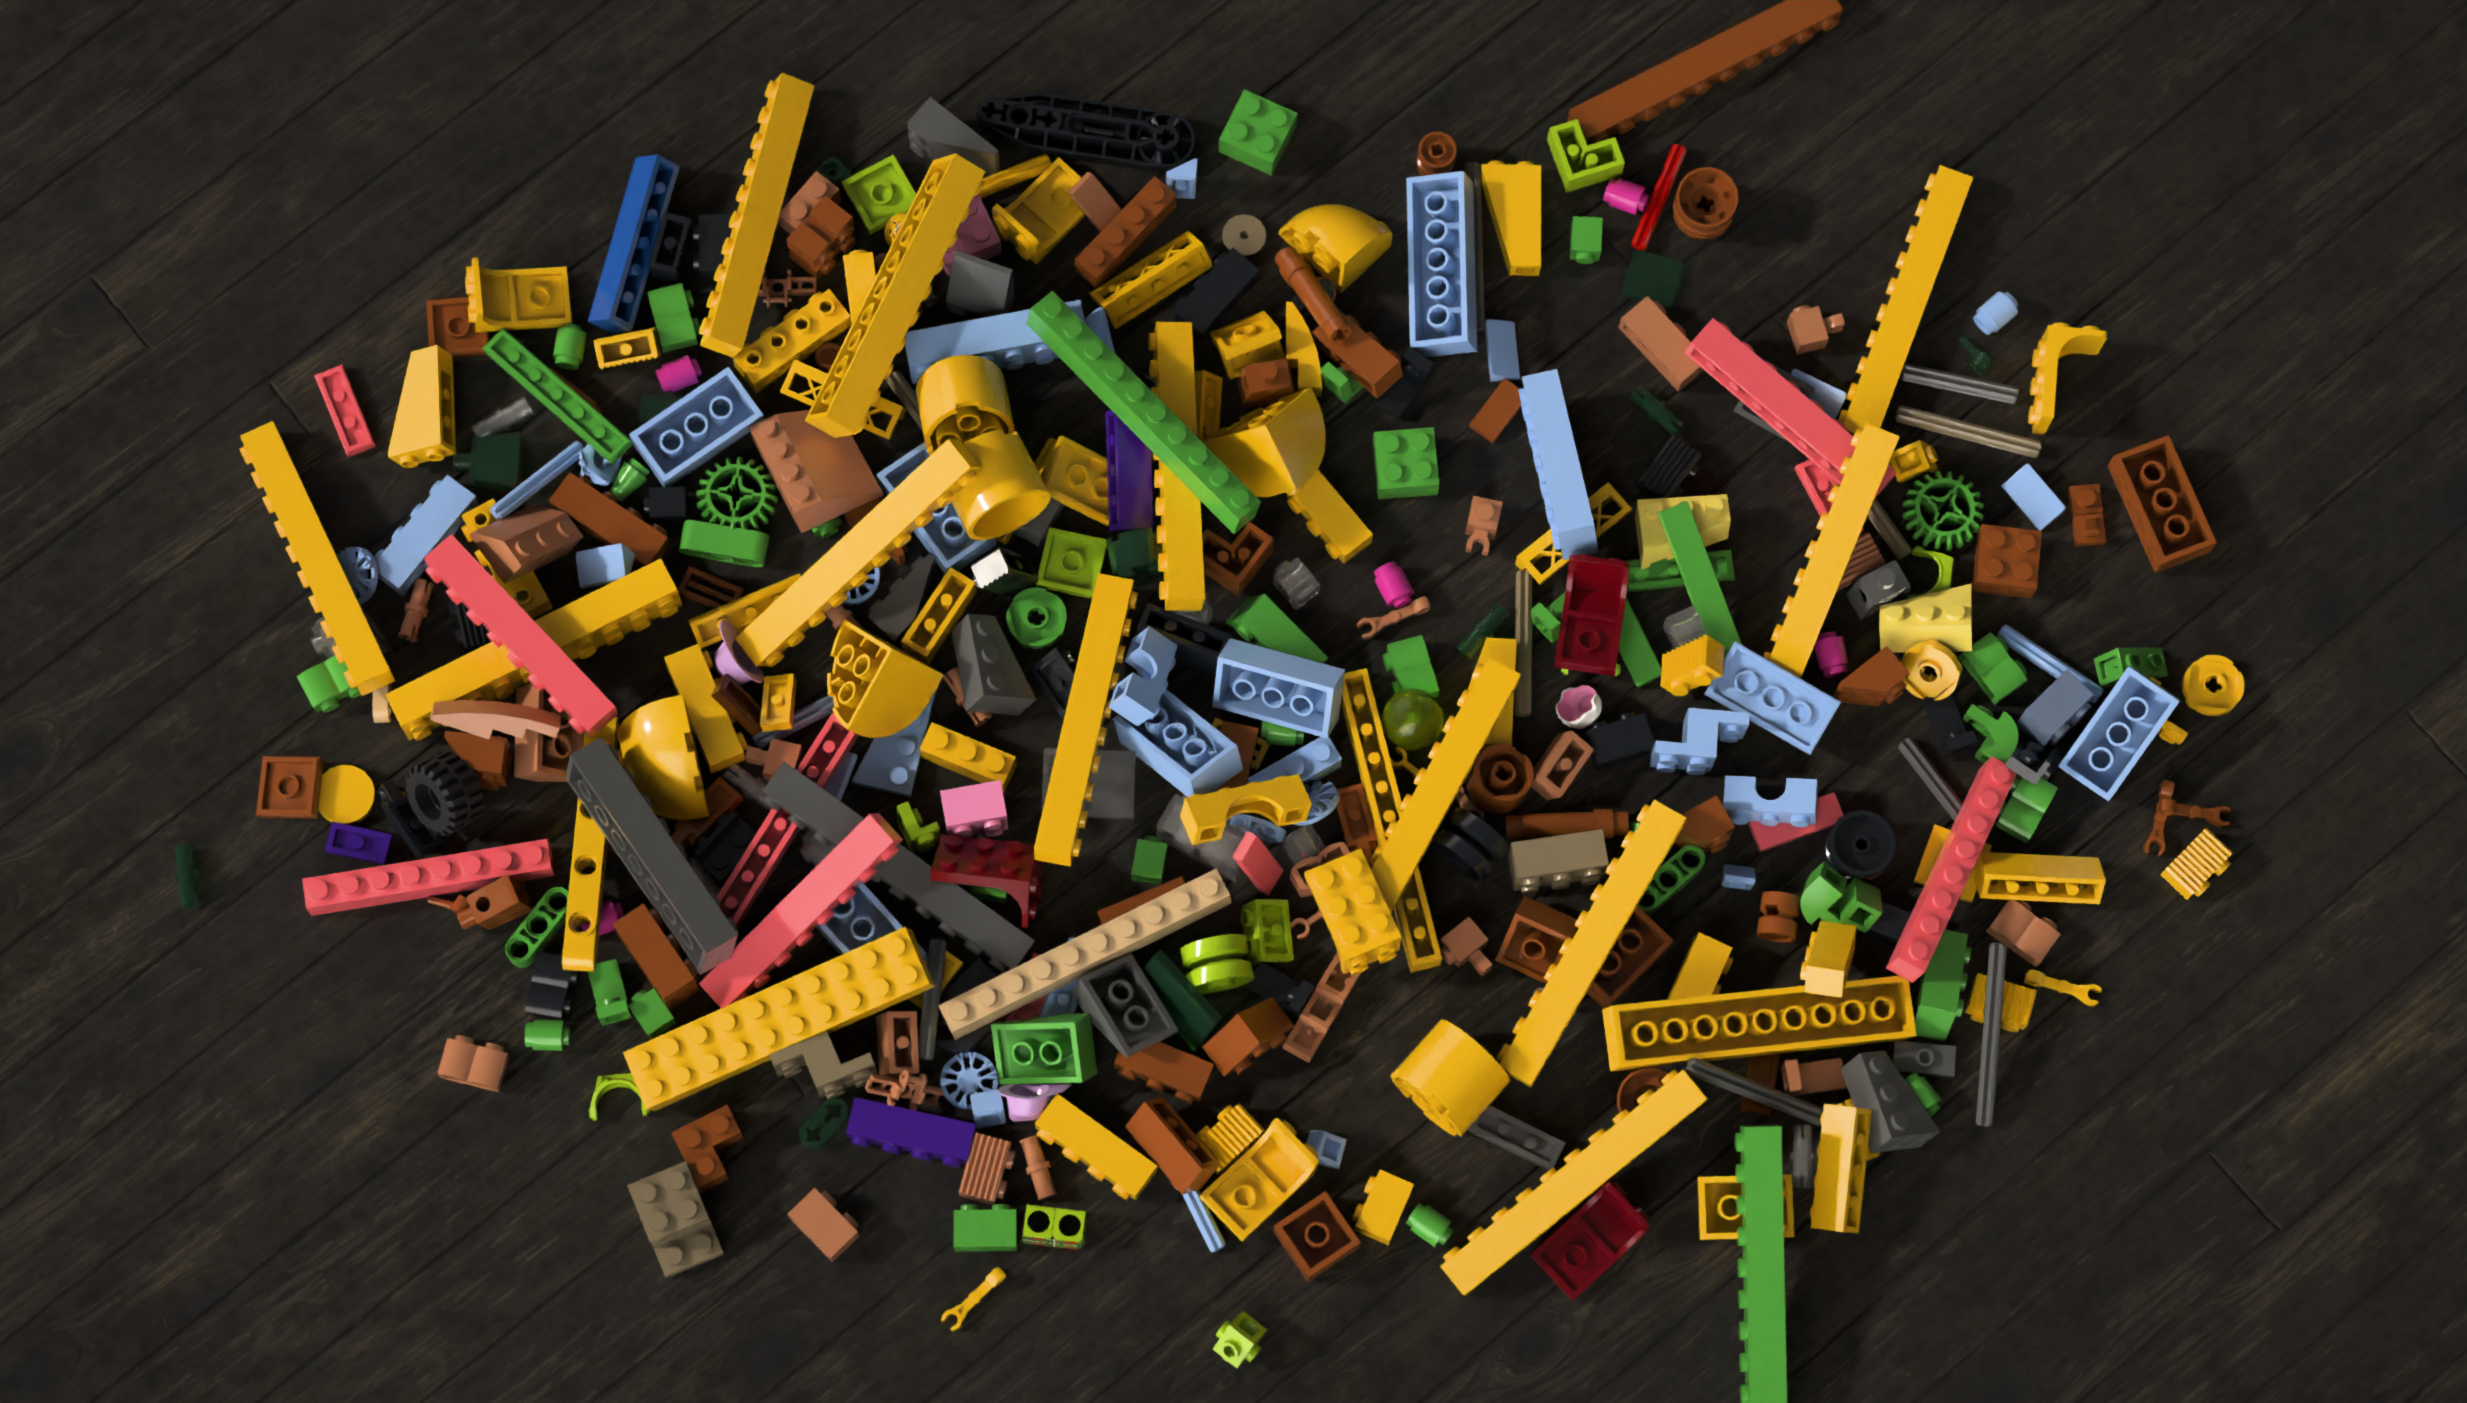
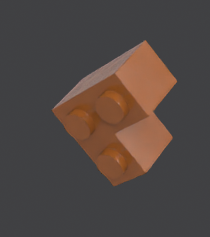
M1248 522L1232 545L1209 529H1206L1202 534L1204 574L1239 597L1273 552L1274 538Z
M1271 997L1238 1013L1202 1048L1223 1076L1234 1071L1239 1075L1253 1064L1250 1061L1251 1058L1261 1056L1270 1047L1275 1049L1288 1039L1285 1034L1294 1025L1275 999Z
M728 1105L671 1132L701 1193L729 1180L716 1152L743 1139V1136Z

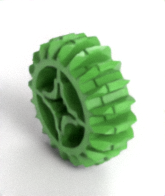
M740 456L737 458L736 464H732L731 459L727 457L725 459L726 466L724 467L719 462H715L716 472L714 473L706 469L705 475L709 480L700 479L699 486L703 489L696 491L697 498L701 499L697 502L698 510H704L701 513L702 519H710L709 523L719 524L721 527L723 525L731 526L732 531L734 527L744 530L752 527L754 531H759L758 522L760 521L767 525L769 520L765 514L774 515L775 509L771 505L778 503L777 496L773 495L777 491V487L775 484H770L773 480L771 474L764 475L765 467L763 465L755 468V461L752 459L744 465L743 458ZM743 477L755 482L761 489V493H754L753 489L744 487ZM729 478H733L732 482L728 486L719 487L718 490H716L722 482ZM739 486L742 498L739 497L740 500L736 501L735 508L732 496L734 497V494L737 493ZM713 501H719L720 504L730 507V517L720 513L714 507ZM758 504L751 513L741 517L745 508L755 507Z
M1936 471L1934 480L1929 474L1924 475L1923 482L1916 480L1913 484L1914 489H1909L1906 493L1908 500H1904L1902 505L1907 509L1902 515L1903 519L1911 520L1907 523L1906 529H1916L1913 539L1917 540L1922 536L1924 538L1923 547H1927L1929 542H1933L1935 551L1939 550L1941 544H1944V548L1948 552L1951 551L1953 543L1957 548H1961L1964 544L1963 540L1967 542L1972 541V533H1978L1980 528L1978 523L1984 519V515L1979 513V511L1983 510L1984 504L1975 502L1979 499L1980 492L1971 493L1970 491L1974 486L1973 482L1964 486L1962 484L1964 480L1963 475H1960L1957 480H1953V473L1951 471L1947 473L1945 478L1942 477L1940 471ZM1935 491L1948 492L1944 497L1927 496V494ZM1956 497L1963 503L1966 516L1955 505ZM1948 501L1949 504L1946 508L1948 511L1945 513V515H1942L1941 519L1938 521L1937 518L1940 514L1939 510L1942 507H1944L1946 502ZM1920 506L1930 515L1931 525H1928L1923 519ZM1943 525H1950L1953 527L1957 525L1960 527L1953 531L1938 530Z

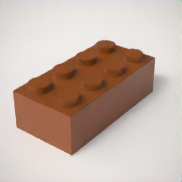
M2169 435L2112 457L2108 464V469L2155 573L2206 555L2212 551L2217 544L2216 539Z

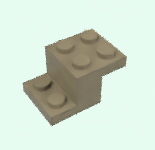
M827 1031L769 1054L778 1077L784 1075L785 1078L794 1076L802 1071L801 1067L807 1065L820 1099L823 1097H827L828 1100L836 1098L845 1093V1088L854 1084L857 1088L865 1086L870 1074H877L870 1052L840 1064Z
M686 1161L627 1185L665 1278L724 1255Z

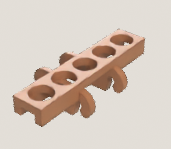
M764 270L761 280L762 290L758 291L757 297L766 296V298H763V303L767 304V308L770 307V303H785V307H788V302H792V298H788V296L814 295L817 293L816 277H792V270H787V279H767V272ZM805 282H810L813 284V289H802V285ZM775 283H781L783 290L778 293L774 292L772 286ZM792 283H796L798 289H792Z
M904 1070L899 1079L871 1073L865 1085L868 1093L887 1096V1104L889 1106H894L895 1101L893 1099L898 1100L899 1097L911 1099L910 1109L915 1111L918 1109L916 1103L938 1107V1099L944 1094L941 1088L926 1085L927 1076L922 1073L919 1077L911 1076L908 1070ZM873 1082L881 1083L878 1087H872ZM887 1084L892 1085L890 1090H885ZM927 1093L935 1094L930 1099L925 1098Z

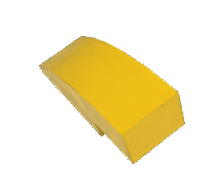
M1286 302V359L1291 368H1297V392L1311 387L1315 396L1321 397V367L1314 340L1302 315L1293 302Z

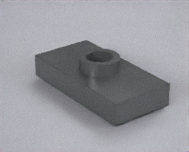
M1906 1041L1893 1042L1892 1062L1901 1074L1917 1072L1918 1075L1946 1078H1953L1955 1076L1956 1046Z

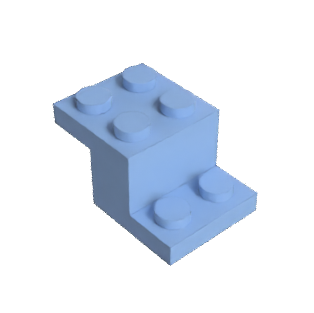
M1688 708L1683 721L1681 743L1656 741L1650 754L1649 767H1657V771L1665 773L1674 772L1675 769L1687 770V773L1691 775H1704L1705 772H1710L1717 755L1718 737H1720V741L1729 743L1743 739L1749 726L1750 713Z

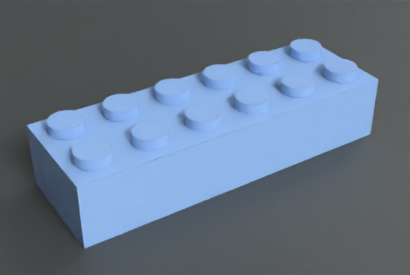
M1464 171L1406 178L1410 347L1424 357L1477 352L1473 182Z
M1081 301L1065 302L1085 323ZM1030 309L909 331L904 336L907 339L905 351L912 385L918 383L921 375L931 365L945 358L957 355L983 357L995 363L999 368L1006 367L1008 370H1016L1022 368L1024 364L1032 362L1047 364L1052 362L1054 358L1059 357L1027 325Z
M1553 369L1522 376L1524 388L1518 389L1521 409L1527 426L1530 447H1532L1534 464L1539 477L1542 498H1544L1554 549H1561L1563 560L1569 559L1570 555L1598 553L1595 525L1558 371Z

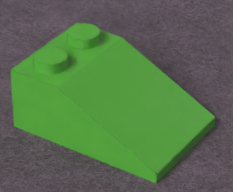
M1090 1013L1058 1014L991 1024L999 1085L1083 1083L1098 1073Z

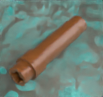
M1289 246L1281 249L1275 256V262L1279 266V273L1285 282L1295 290L1332 343L1338 344L1345 341L1352 332L1351 327L1314 275V270L1309 262L1294 247Z
M1594 809L1593 812L1505 815L1506 840H1531L1603 829L1604 839H1613L1614 836H1626L1629 832L1628 811L1613 812L1612 809Z

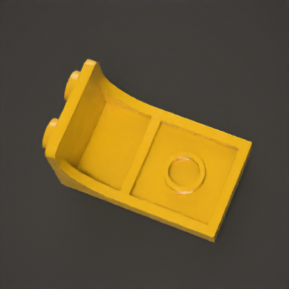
M1058 157L1012 204L1005 209L998 204L992 208L993 225L999 238L1005 242L1007 240L1012 242L1016 246V252L1024 260L1028 261L1031 259L1037 265L1086 216L1067 193L1081 177Z
M472 257L471 266H466V294H472L469 295L468 319L469 323H475V332L500 331L502 328L506 331L564 327L565 324H572L567 266L492 270L481 267L478 257Z
M2067 323L2048 325L2041 340L2038 342L2037 349H2034L2032 357V367H2037L2035 378L2032 377L2030 385V395L2035 396L2034 404L2030 406L2028 414V424H2033L2032 434L2044 435L2054 418L2058 359L2069 354L2097 355L2107 339L2106 331H2102L2096 326L2074 328L2070 327Z
M1361 848L1304 872L1305 879L1337 948L1343 974L1350 972L1351 975H1356L1367 970L1370 963L1377 960L1380 963H1385L1397 956L1396 952L1400 949L1401 934Z
M1275 1118L1261 1138L1200 1194L1199 1198L1242 1242L1312 1178L1318 1167V1154L1315 1149L1308 1143L1303 1144L1295 1136L1297 1134L1295 1129L1285 1120L1281 1122L1278 1118Z

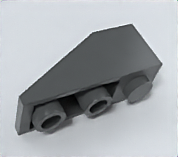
M931 552L925 558L920 556L911 565V572L904 579H897L889 589L891 593L883 601L878 599L868 611L870 613L868 615L869 625L896 647L901 643V640L922 610L936 565L935 556Z

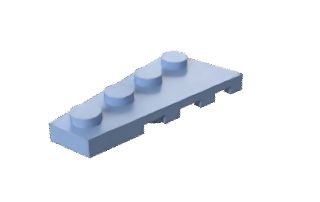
M937 690L923 712L909 726L890 736L874 738L851 781L852 785L907 797L912 796L921 758L919 749L927 733Z

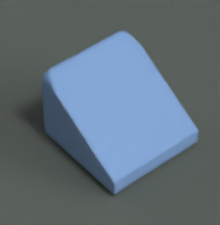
M1725 864L1721 885L1723 887L1751 890L1755 884V870L1752 867Z
M998 1089L970 1095L977 1129L1006 1123L1002 1097Z
M1311 1130L1307 1143L1317 1152L1319 1165L1334 1169L1340 1168L1347 1139L1323 1130Z

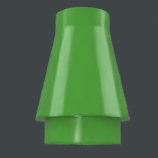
M631 457L627 463L624 461L608 492L623 503L629 495L648 480L646 477L650 471Z

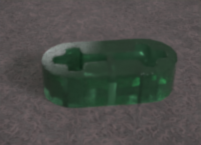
M839 1098L827 1099L803 1124L799 1136L805 1148L814 1151L821 1149L846 1123L849 1111L845 1102ZM830 1106L832 1108L842 1107L840 1109V1114L842 1115L840 1119L833 1117L828 1123L825 1122L829 1117L827 1109ZM820 1125L824 1126L819 1132L821 1138L819 1142L812 1140L810 1143L807 1142L809 1137L806 1132L809 1129L816 1131Z

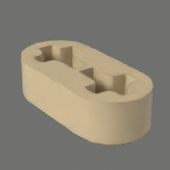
M392 683L373 691L372 709L374 723L391 722L392 708L385 694L392 691Z

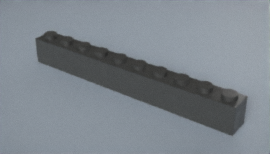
M783 761L761 792V795L765 797L763 802L777 812L780 808L790 815L788 820L802 830L805 826L815 833L813 838L827 848L830 844L836 847L864 819L785 761ZM901 844L897 846L899 851L893 858L887 862L883 860L875 868L877 873L871 878L872 881L879 883L882 880L891 887L889 892L901 901H904L906 898L916 905L914 910L926 919L932 916L941 923L939 928L951 937H954L956 934L966 940L964 943L966 948L976 955H979L981 952L991 958L989 964L1002 973L1017 967L1035 942L1031 937L957 884L931 881L932 867Z

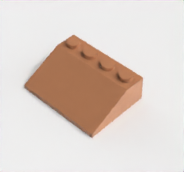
M810 410L775 414L749 426L755 446L801 533L883 496V492L853 436L833 438L809 424L805 419Z

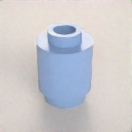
M1998 291L1977 309V314L1973 317V320L1985 334L1989 335L1992 332H1997L2018 314L2016 308L2018 303L2008 292L2004 294Z

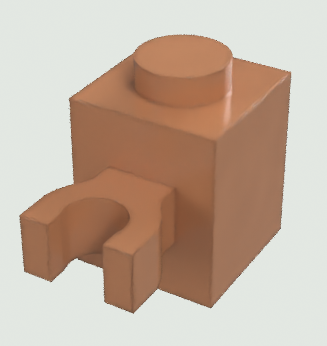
M1803 305L1793 309V312L1788 317L1787 325L1796 355L1825 348L1829 340L1828 333H1836L1843 330L1842 326L1845 325L1842 313L1823 319L1819 306L1810 308L1809 305Z
M1473 496L1465 534L1471 535L1467 540L1466 552H1471L1472 545L1475 542H1479L1483 545L1482 555L1488 556L1490 547L1488 539L1495 540L1503 502Z
M771 738L768 751L748 746L745 759H747L746 762L749 764L764 766L762 772L764 780L769 782L783 761L797 769L801 762L803 750L799 744Z
M1467 917L1440 939L1441 955L1449 965L1454 963L1457 968H1460L1467 961H1470L1481 977L1491 970L1493 964L1481 952L1487 946L1488 939L1470 917Z

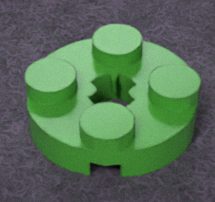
M1035 587L1023 590L1014 597L1007 610V627L1011 636L1024 648L1042 649L1049 647L1064 635L1067 624L1065 605L1057 595L1046 591V589ZM1037 611L1039 615L1045 616V621L1042 620V624L1035 625V623L1028 621V617L1032 618L1031 613Z

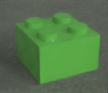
M1244 89L1219 138V152L1272 176L1297 126L1298 113Z
M1434 427L1374 432L1372 443L1378 500L1438 495L1439 476Z

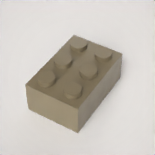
M1603 829L1512 842L1508 853L1513 891L1521 890L1522 894L1535 893L1540 891L1539 887L1551 886L1553 890L1569 887L1570 883L1580 881L1582 885L1596 884L1600 882V878H1604L1609 866Z

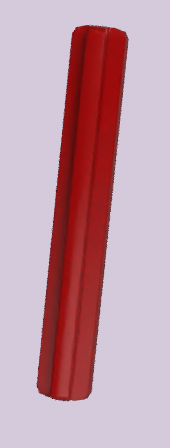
M1679 144L1672 145L1633 237L1631 246L1634 249L1645 251L1687 154V148Z

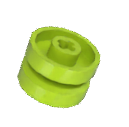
M1219 935L1194 941L1180 948L1183 966L1193 969L1186 975L1189 993H1215L1237 988L1254 980L1251 962L1242 959L1249 953L1246 935Z

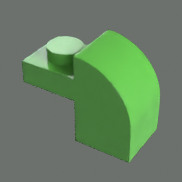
M1972 704L1962 721L1987 737L1974 757L1985 763L1993 756L2006 764L2018 744L2019 736L2016 723L2005 711L1996 720L1993 718L1994 715L1990 710L1983 706L1976 707Z
M1825 861L1809 875L1800 902L1801 911L1810 925L1818 918L1822 921L1845 924L1840 921L1838 899L1844 894L1847 879Z

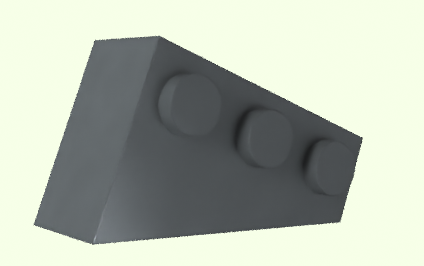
M967 614L951 630L966 711L1019 716L1036 698L995 616Z
M1885 1051L1860 1053L1841 1068L1854 1107L1872 1109L1868 1143L1871 1153L1921 1147L1940 1132Z

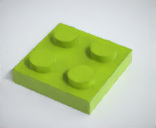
M894 155L841 182L869 234L886 227L887 222L894 215L907 213L916 196L913 187Z
M1049 527L1036 587L1092 599L1098 573L1101 574L1108 540Z

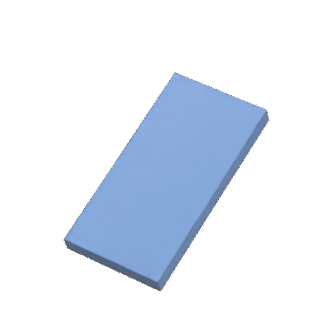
M1735 641L1723 661L1725 664L1723 665L1724 675L1712 680L1704 695L1732 711L1750 713L1749 721L1811 755L1841 702Z

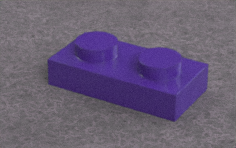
M332 821L324 851L327 854L383 866L387 863L393 836L392 834Z

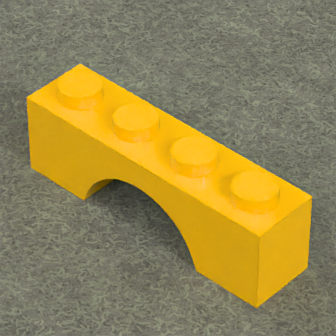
M1299 774L1291 776L1282 775L1273 780L1254 781L1235 788L1225 787L1207 794H1193L1185 798L1180 817L1192 845L1222 839L1226 822L1237 814H1259L1270 819L1277 827L1306 821L1312 803Z

